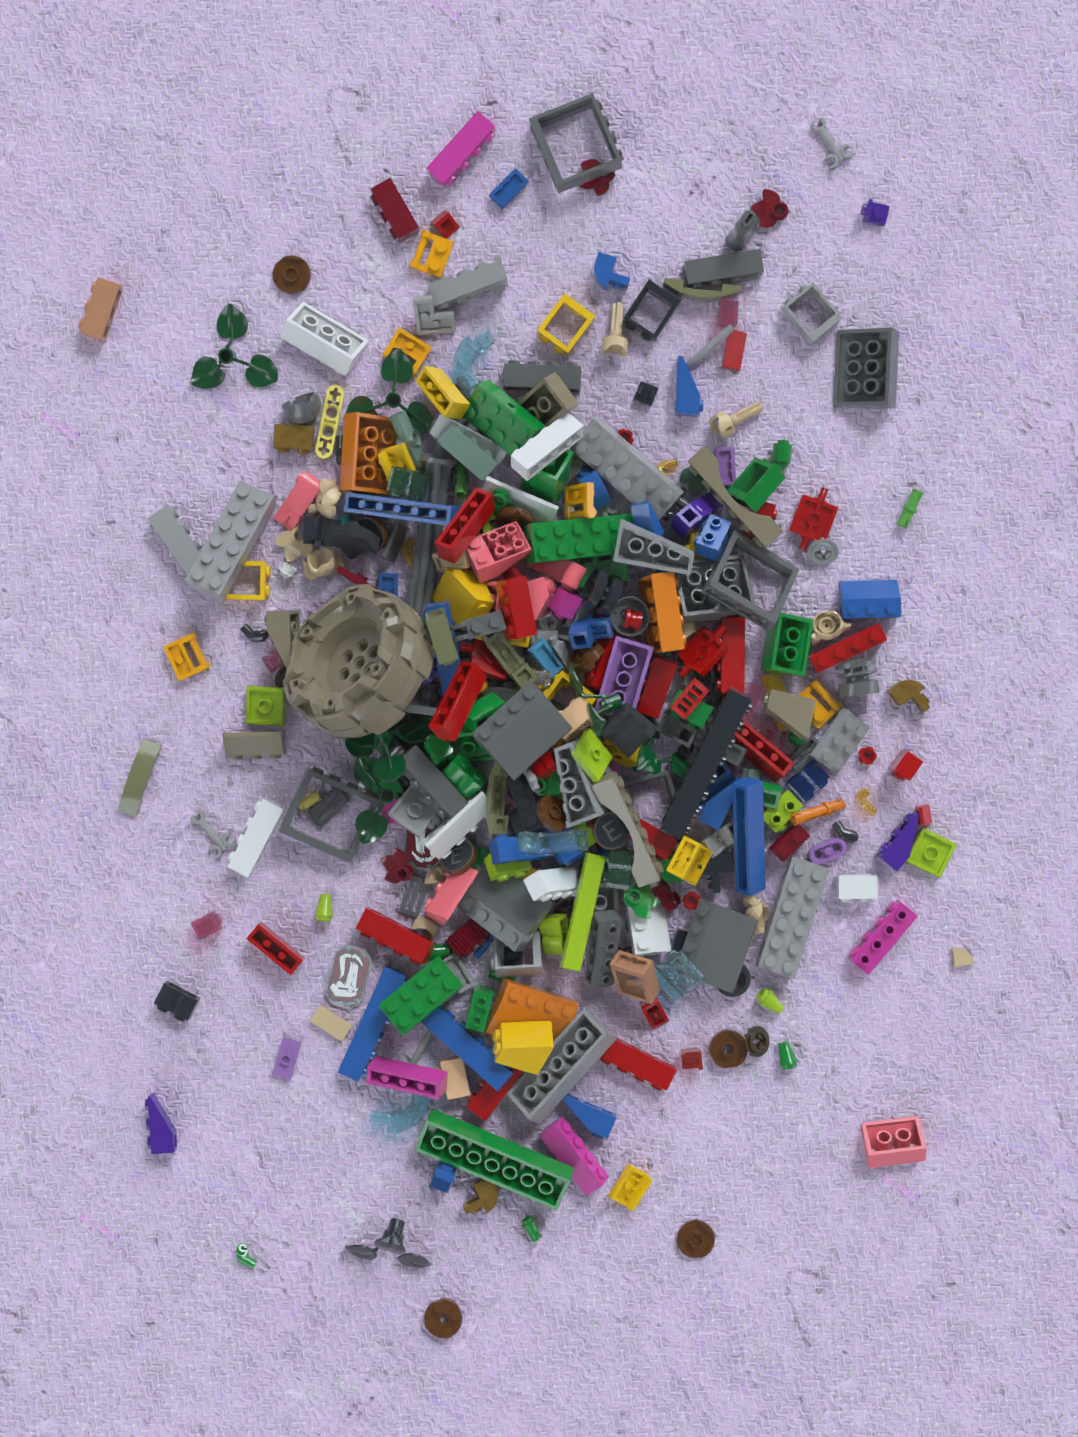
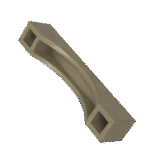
M706 446L688 460L690 465L688 469L694 476L699 475L703 479L701 483L707 490L712 489L716 493L714 495L715 499L720 504H726L728 507L727 512L734 519L737 517L742 522L739 525L746 533L750 531L755 536L753 540L759 547L763 545L767 548L783 534V530L770 516L753 513L740 506L730 496L720 477L718 459Z
M616 771L603 775L599 782L592 783V788L599 803L617 814L630 832L634 846V862L631 872L638 887L660 881L664 871L663 866L655 857L654 846L648 842L647 831L645 828H642L640 816L632 807L631 796L626 794L622 777H618Z

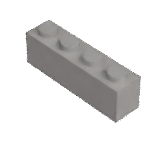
M166 505L147 519L188 575L201 552L202 546L196 539L192 540L189 535L191 533L190 529L185 523H180L178 520L180 515L175 508H170Z

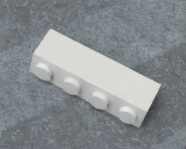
M566 412L550 426L543 428L537 436L530 438L523 447L516 449L512 453L511 468L528 481L582 439L584 425Z
M263 798L262 801L258 800L254 807V811H256L254 817L248 819L245 825L247 828L245 834L239 836L236 842L238 845L236 851H232L227 859L230 862L227 866L228 868L247 878L251 876L286 808L267 798Z
M579 866L540 870L523 881L533 901L542 900V902H545L551 898L556 900L560 897L565 899L571 895L572 897L576 896L581 870Z

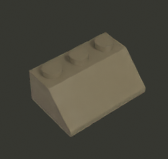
M285 731L222 733L226 756H231V760L243 759V756L250 755V759H262V755H269L270 759L281 758L282 754H286Z

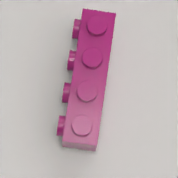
M477 111L427 166V173L443 188L447 185L451 186L457 179L456 175L460 170L463 172L469 166V160L473 156L477 157L483 149L482 146L486 142H491L495 137V126Z
M899 900L892 901L887 906V912L884 916H879L875 920L873 929L866 931L861 938L863 941L858 946L855 945L849 952L850 956L848 959L868 975L918 917Z
M376 1056L367 1066L368 1084L438 1100L447 1089V1071Z
M562 1116L543 1129L539 1136L559 1162L574 1167L572 1178L586 1196L604 1185L609 1177L606 1170L600 1166L593 1153L586 1148L582 1139L576 1135L571 1125Z

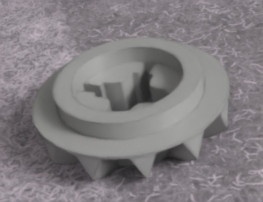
M823 537L820 540L814 539L813 543L809 544L808 556L814 563L821 565L829 564L838 557L839 548L836 542H832L830 538L828 540ZM822 547H824L826 550L824 555L821 552Z

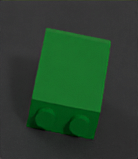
M566 450L528 481L522 477L521 491L557 506L565 492L574 452Z

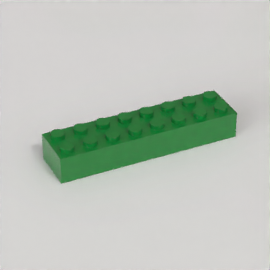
M433 1108L427 1117L415 1148L417 1152L555 1210L559 1208L574 1167Z

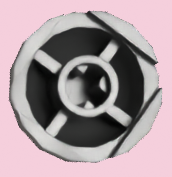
M309 392L295 397L292 403H290V400L282 404V409L287 419L292 423L308 426L315 423L314 419L319 416L322 405L318 393Z

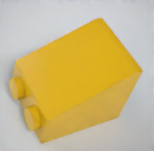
M450 567L446 568L432 595V599L436 603L449 600L452 620L456 624L488 614L494 604L486 583L480 584L474 572Z
M551 1021L501 1022L498 1029H495L492 1034V1040L494 1041L492 1052L494 1053L496 1063L536 1075L539 1074L554 1048Z

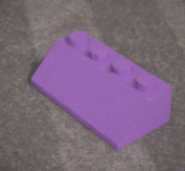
M616 636L599 695L605 693L606 696L618 693L622 706L627 702L636 709L654 647ZM601 698L597 700L596 711L600 710L599 701L602 700ZM619 709L605 715L613 716Z

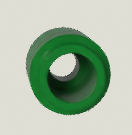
M778 440L777 443H773L771 462L778 464L781 468H788V464L791 463L792 445L789 444L788 440Z

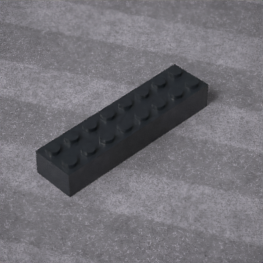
M731 686L728 687L660 823L661 830L679 839H682L683 835H688L692 827L690 821L692 818L696 819L700 811V801L704 802L707 798L709 783L713 784L716 780L718 765L722 767L727 757L725 752L727 748H732L735 742L734 734L736 731L739 732L744 724V719L742 718L745 713L748 714L753 706L750 695Z

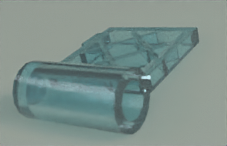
M676 950L667 955L669 959L663 963L654 964L660 993L671 1005L706 981L704 975L681 951L677 952ZM678 958L684 966L677 965L676 959ZM665 967L673 969V973H669ZM678 971L685 972V977L678 975ZM690 974L694 975L698 981L690 979ZM679 981L686 983L685 989L680 985Z

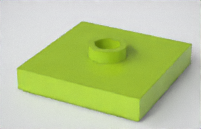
M246 686V724L285 726L284 687Z
M590 728L584 731L571 754L593 783L600 781L612 759V755Z
M921 827L912 845L910 857L906 862L941 878L957 844Z

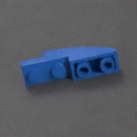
M650 502L632 504L634 525L662 537L664 530ZM656 569L657 573L670 572Z

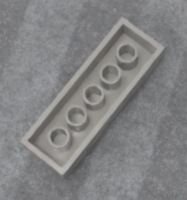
M598 416L594 417L583 430V438L570 447L574 453L596 470L597 473L633 504L649 501L658 520L665 515L684 493L679 486Z
M239 481L185 579L190 588L222 603L225 601L277 505L273 495Z
M794 856L789 857L755 964L757 967L795 979L828 875V867Z
M583 1008L553 1041L554 1048L539 1074L526 1072L507 1092V1095L529 1120L540 1124L617 1038L592 1012Z

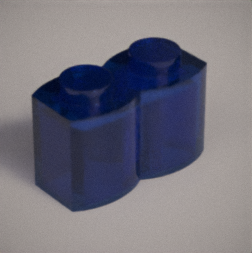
M813 760L800 773L792 776L784 785L800 802H807L814 796L813 792L817 788L822 789L828 784L829 781L827 779L830 776Z

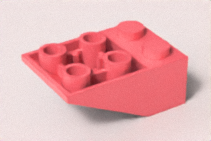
M515 521L476 536L466 548L472 565L471 567L481 584L500 576L530 553L532 549L518 522Z

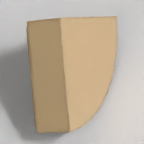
M441 864L429 870L425 878V884L444 883L445 870L441 867Z
M951 947L955 967L974 964L972 956L967 951L958 947Z

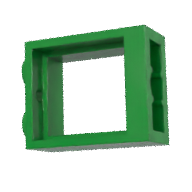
M755 457L728 488L727 492L739 505L757 512L786 477L781 473L782 468L774 462L771 464L765 458L761 460Z
M479 984L475 985L465 1028L484 1032L494 988Z

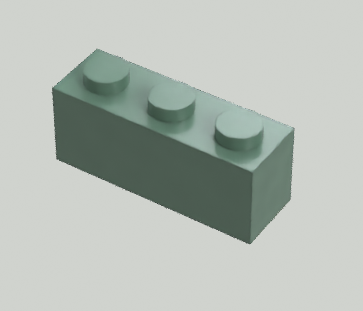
M451 423L436 441L483 481L498 464L494 461L496 456L488 449L484 452L480 448L481 443L474 437L469 439L465 435L467 431L459 424L454 426Z

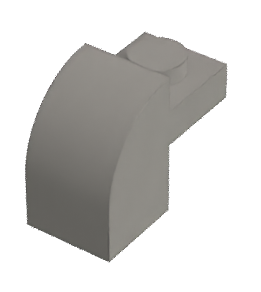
M733 818L721 824L719 831L714 829L700 843L713 852L711 858L716 857L727 846L734 843Z

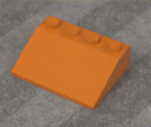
M360 412L344 414L339 491L401 496V485L396 489L391 488L378 458V454L382 450L397 445V434L389 417Z
M674 572L650 574L638 579L640 599L647 605L650 612V621L645 629L647 645L654 647L652 655L685 649L686 636L682 632L684 620L679 611L681 599L676 591V587H678L677 576H674Z
M503 977L485 1033L492 1035L494 1030L498 1029L501 1022L551 1021L554 1041L575 1018L579 1003L573 998Z

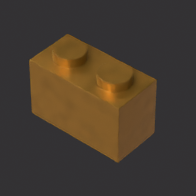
M274 424L273 447L278 449L279 453H290V450H295L298 454H309V451L314 452L315 428L305 425Z

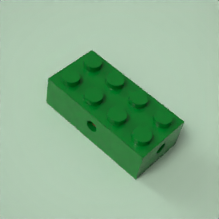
M490 380L477 384L468 400L470 406L463 416L510 456L516 449L523 447L530 438L537 436L546 427Z
M438 955L378 1006L404 1037L463 988V984Z

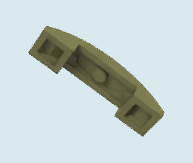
M665 278L663 286L672 293L695 301H720L731 298L741 291V286L722 284L720 291L683 288L684 280Z
M503 631L481 636V639L498 663L521 689L529 681L534 682L538 678L502 634Z
M143 739L122 793L118 808L119 812L137 817L143 801L144 791L162 745Z
M496 762L487 788L486 820L489 834L502 835L507 834L509 816H504L508 785L506 780L510 776Z

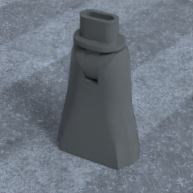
M745 211L735 223V227L726 236L725 240L731 250L742 251L758 229L757 215L753 211Z

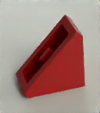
M657 996L652 1004L643 1001L639 1003L652 1030L669 1022Z

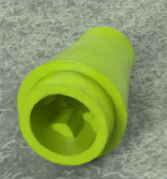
M320 894L314 915L316 916V921L331 922L332 917H334L331 894Z
M763 988L758 992L756 1000L759 1005L775 1012L777 1015L783 1011L784 1005L770 989Z

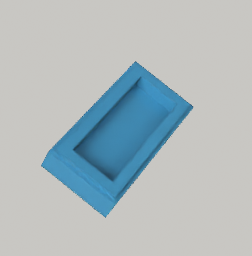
M540 637L527 650L548 679L552 680L565 667L544 638Z

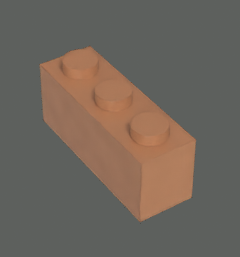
M99 277L96 282H93L91 298L85 304V316L80 319L78 325L79 332L82 335L105 343L124 289L120 284Z

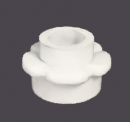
M283 562L281 566H278L280 569L279 574L286 579L295 577L297 570L291 564Z

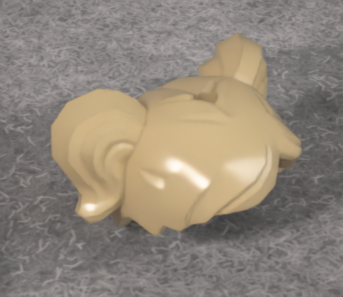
M324 478L320 481V491L316 497V504H310L307 509L311 516L318 517L321 515L327 518L335 516V504L341 496L340 488L336 487V479L330 481Z
M323 548L310 552L307 561H303L302 565L305 566V577L308 580H315L317 577H325L333 573L339 574L336 569L339 565L346 569L347 562L342 558L343 554L339 553L336 555L331 548Z
M834 610L819 612L813 619L814 633L811 635V645L818 646L823 640H831L840 636L841 633L851 630V623L844 621L840 614Z
M745 895L743 898V905L747 907L745 915L759 920L754 935L764 933V921L770 916L769 906L761 903L760 898L756 899L753 895Z

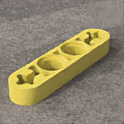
M338 385L330 386L326 393L315 448L317 456L323 460L329 459L334 452L345 397L343 389ZM335 389H338V392L341 394V396L336 397V403H339V406L328 404L329 401L333 403L334 398L331 392H335ZM329 408H335L337 410V416L334 418H329L327 416V410ZM325 427H332L334 433L332 436L326 437L323 435V429ZM321 439L332 441L331 444L327 442V449L330 451L325 453V456L319 451L320 448H324L325 443L324 441L321 442Z

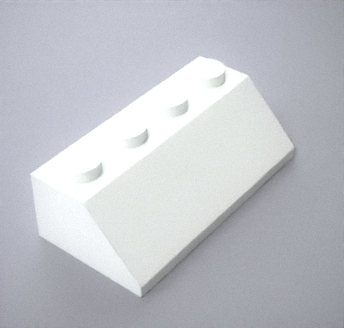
M304 302L286 319L280 335L288 343L293 344L345 376L353 369L369 340Z
M487 476L482 490L489 493L496 489L505 490L516 507L527 510L533 515L535 523L555 520L559 506Z
M478 790L470 800L466 799L468 803L453 818L441 822L422 840V843L438 860L441 857L445 859L452 852L450 849L455 844L457 846L466 839L465 835L469 831L471 833L480 826L479 822L483 818L486 819V795L481 790Z
M634 877L622 879L623 894L636 884ZM658 881L650 884L649 893L654 895L652 887L659 886ZM661 901L656 907L650 909V919L638 917L633 909L625 904L632 954L645 956L671 952L665 909L662 907Z

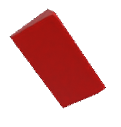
M734 330L727 336L721 368L740 371L747 333Z

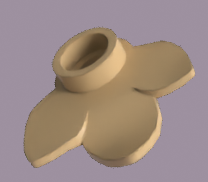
M299 526L293 528L292 531H283L275 541L276 545L285 547V558L288 562L296 560L300 555L308 559L309 553L313 551V545L303 544V540L297 538Z

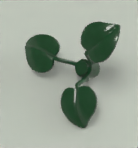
M227 304L218 317L216 327L220 337H230V341L218 353L219 364L213 357L205 356L197 360L193 367L190 384L204 389L215 388L225 378V373L220 367L223 364H233L234 362L248 366L245 376L251 385L265 387L278 381V371L270 358L257 354L252 357L251 363L237 359L236 352L230 349L234 337H242L247 332L248 320L233 304Z
M400 348L391 352L381 365L382 378L387 382L393 381L392 392L386 396L385 402L373 406V401L369 397L357 396L351 400L346 410V413L360 412L378 415L375 409L386 405L390 408L400 407L406 411L413 429L417 430L419 434L429 433L432 416L424 404L414 401L409 404L407 409L401 404L400 395L396 393V382L406 383L413 375L412 363Z
M571 663L569 680L576 696L602 699L599 701L600 710L598 711L590 703L586 705V711L590 718V726L587 729L590 728L601 741L600 733L606 723V720L601 717L611 711L620 709L622 707L621 698L618 693L606 696L605 693L602 695L585 694L573 669L574 663Z
M642 714L649 721H651L657 729L659 724L656 721V719L654 717ZM655 729V734L649 738L648 743L640 746L637 766L632 768L637 772L646 771L651 774H658L662 769L661 764L670 762L672 772L680 779H683L690 765L688 759L680 757L675 752L672 754V758L660 760L650 746L654 739L661 737V733Z
M424 716L410 720L400 727L399 733L392 726L379 735L371 733L362 737L346 738L345 745L352 756L361 759L367 758L372 754L373 749L378 747V741L384 743L388 758H382L374 765V774L382 781L392 782L399 779L406 770V761L403 756H391L388 743L392 740V733L402 740L407 739V742L410 744L421 743L431 733V729L428 726L432 717Z
M374 757L356 758L354 763V777L357 784L364 789H370L375 784L380 790L379 800L382 802L376 813L372 810H364L356 818V831L360 842L363 844L374 842L385 834L388 828V820L385 816L379 814L385 804H390L394 801L395 797L400 798L403 795L395 794L391 788H383L378 784L382 780L378 779L374 774V765L378 761ZM410 784L403 787L404 792L407 790Z

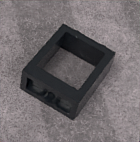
M648 280L624 316V326L633 332L636 330L641 333L640 336L644 340L655 342L676 311L681 300L651 280ZM647 292L671 307L655 333H652L631 319Z

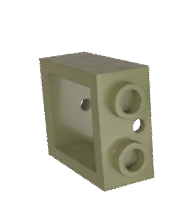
M445 608L426 612L425 620L439 665L444 664V666L454 664L455 660L458 659V650L453 641L454 637L452 631H450Z

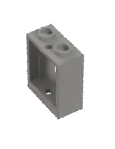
M814 282L810 285L807 283L798 290L799 294L796 297L790 296L783 302L785 306L782 308V312L810 345L843 318ZM809 293L813 295L831 317L811 334L790 310Z
M539 931L535 932L528 945L533 944L534 964L500 966L499 946L507 945L493 935L494 941L490 942V951L494 953L495 959H491V970L495 971L496 977L542 975Z

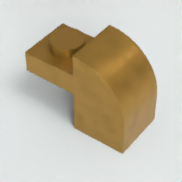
M899 681L886 690L897 706H901L911 699L920 712H925L931 708L928 705L930 701L924 693L920 694V691L925 686L918 681Z
M479 1178L474 1181V1187L478 1196L463 1203V1209L466 1214L470 1212L475 1214L481 1211L483 1206L488 1213L497 1203V1185Z

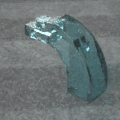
M489 330L478 334L474 341L467 336L455 351L453 372L457 386L466 399L471 396L477 384L481 383L471 368L474 359L494 344L493 335Z
M573 829L556 833L519 832V852L527 853V855H556L588 850L587 831Z
M412 1094L410 1105L402 1112L387 1113L372 1110L369 1121L373 1122L376 1126L388 1124L387 1132L408 1130L423 1119L429 1109L432 1098Z

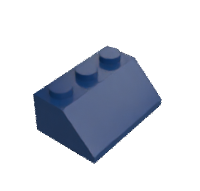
M897 580L839 581L840 616L843 620L901 617V596Z

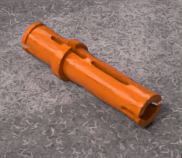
M842 798L830 802L824 801L821 805L792 813L790 820L796 826L819 817H828L834 812L844 810L846 805Z

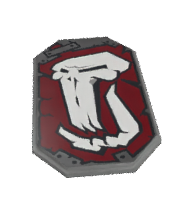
M438 814L419 838L405 828L404 853L413 869L432 870L440 862V859L438 860L422 843V840L444 821Z
M347 944L335 951L325 990V995L331 1005L351 1010L362 1003L373 962L366 949Z

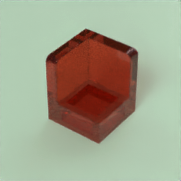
M699 1047L680 1049L682 1069L698 1068L703 1070L702 1053Z

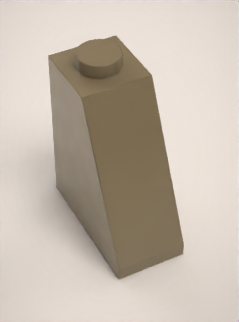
M774 689L765 694L762 705H765L764 711L801 740L808 738L816 700Z

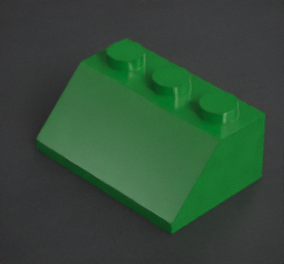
M781 612L776 624L768 631L766 630L760 670L779 675L805 677L813 620Z
M463 725L456 741H447L453 748L450 756L451 761L458 754L466 757L470 762L494 759L475 741L473 732L465 725Z

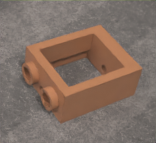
M619 950L610 963L618 994L652 1004L660 992L653 960ZM628 975L641 978V982L629 979Z

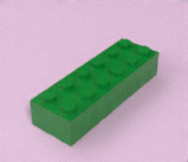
M632 514L525 525V537L532 549L527 554L528 565L614 556L620 519L634 524Z

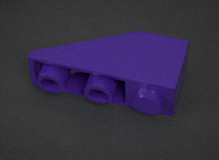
M709 492L679 511L675 515L671 526L685 538L699 527L704 520H707L710 514L713 515L722 508L723 504H720L714 495Z
M917 812L908 813L902 820L904 822L902 826L895 828L890 834L892 838L878 848L879 853L877 856L895 871H898L910 857L919 817Z
M151 1093L148 1099H145V1109L149 1113V1118L146 1119L147 1130L150 1129V1137L147 1139L148 1149H151V1154L174 1153L178 1149L176 1128L156 1095Z

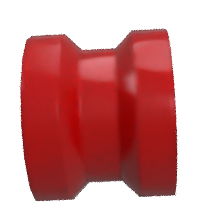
M626 609L622 628L631 627L633 630L638 631L642 621V612L637 611L635 613L630 609Z

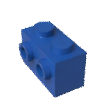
M710 514L707 521L704 520L701 525V534H697L693 543L696 546L695 554L717 562L730 534L732 521Z

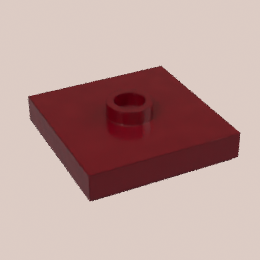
M341 565L336 569L337 573L356 585L369 584L367 582L368 578L360 573L355 575Z

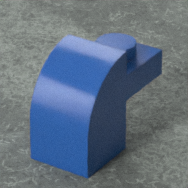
M598 252L594 265V279L596 283L606 291L609 284H612V287L618 290L628 289L630 278L613 273L617 257Z
M591 466L583 468L576 475L580 484L586 482L594 483L593 507L596 510L612 502L599 474Z
M589 615L575 621L571 625L568 635L574 650L591 648L594 639L611 638L614 635V630L610 617L593 618V615Z
M438 1160L429 1187L448 1193L457 1168Z

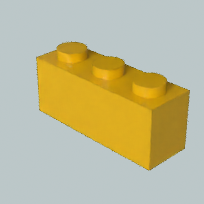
M423 367L415 382L445 418L461 420L470 403L441 368Z

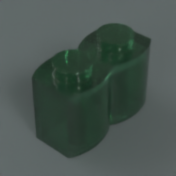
M391 466L386 490L390 491L389 494L401 497V494L408 495V498L411 500L420 501V498L425 499L430 476L424 472Z
M616 849L606 852L605 863H608V871H604L603 882L606 883V887L631 889V869L634 862V850Z

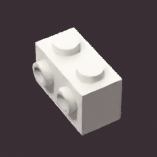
M836 874V897L841 899V902H853V899H861V902H872V899H878L877 875Z

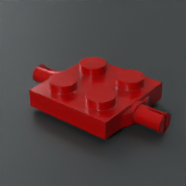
M821 487L818 497L802 494L788 530L802 537L799 549L803 548L806 551L809 541H814V539L820 540L822 537L824 539L828 538L839 507L831 505L825 500L829 491L827 488Z
M721 624L715 632L708 631L703 626L685 645V649H682L677 654L685 664L678 673L682 678L691 670L698 672L704 677L729 649L720 639L727 628Z
M474 638L472 645L461 642L459 649L470 653L469 662L477 663L489 677L500 681L506 679V671L489 651L483 640Z

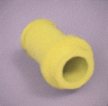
M316 789L301 799L299 804L301 811H307V808L322 800Z

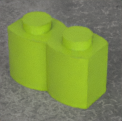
M547 914L539 926L543 936L541 945L545 954L563 955L569 929V921L566 914Z

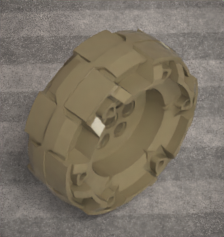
M369 584L355 585L341 590L340 593L331 598L330 602L306 618L291 642L293 649L290 663L287 666L285 679H283L285 695L290 705L298 710L312 725L340 740L345 741L346 738H357L371 733L379 735L385 732L405 716L406 706L415 696L421 683L429 678L433 664L434 647L430 644L427 629L422 621L423 618L396 595L375 589Z

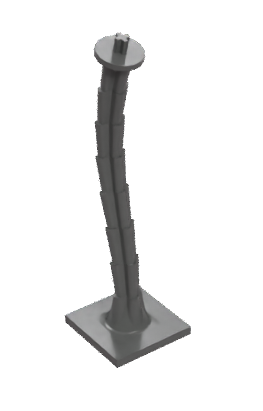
M439 443L435 445V453H422L420 456L421 460L426 461L424 489H422L421 502L446 505L452 465L459 464V461L453 456L446 455L447 450ZM418 522L416 550L413 553L412 577L409 579L407 604L423 618L422 611L426 610V604H431L436 585L434 579L437 568L432 554L437 552L435 542L443 532L444 525ZM423 618L422 621H423V623H424L426 629H428L427 624H426V622H424V618ZM420 685L404 712L434 716L437 708L422 705V686Z

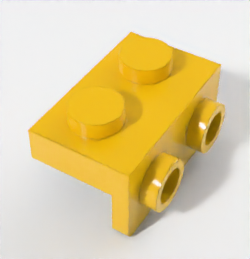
M405 442L387 447L378 454L379 463L383 467L386 480L392 489H396L402 484L416 481L419 478Z
M628 1163L608 1196L612 1200L625 1205L633 1212L639 1205L646 1190L649 1189L653 1179L645 1171Z

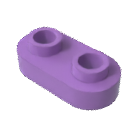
M832 838L814 845L809 850V858L815 864H823L841 857L846 852V843L840 838ZM834 844L839 845V849L837 851L833 850ZM820 851L821 857L816 858L815 852Z

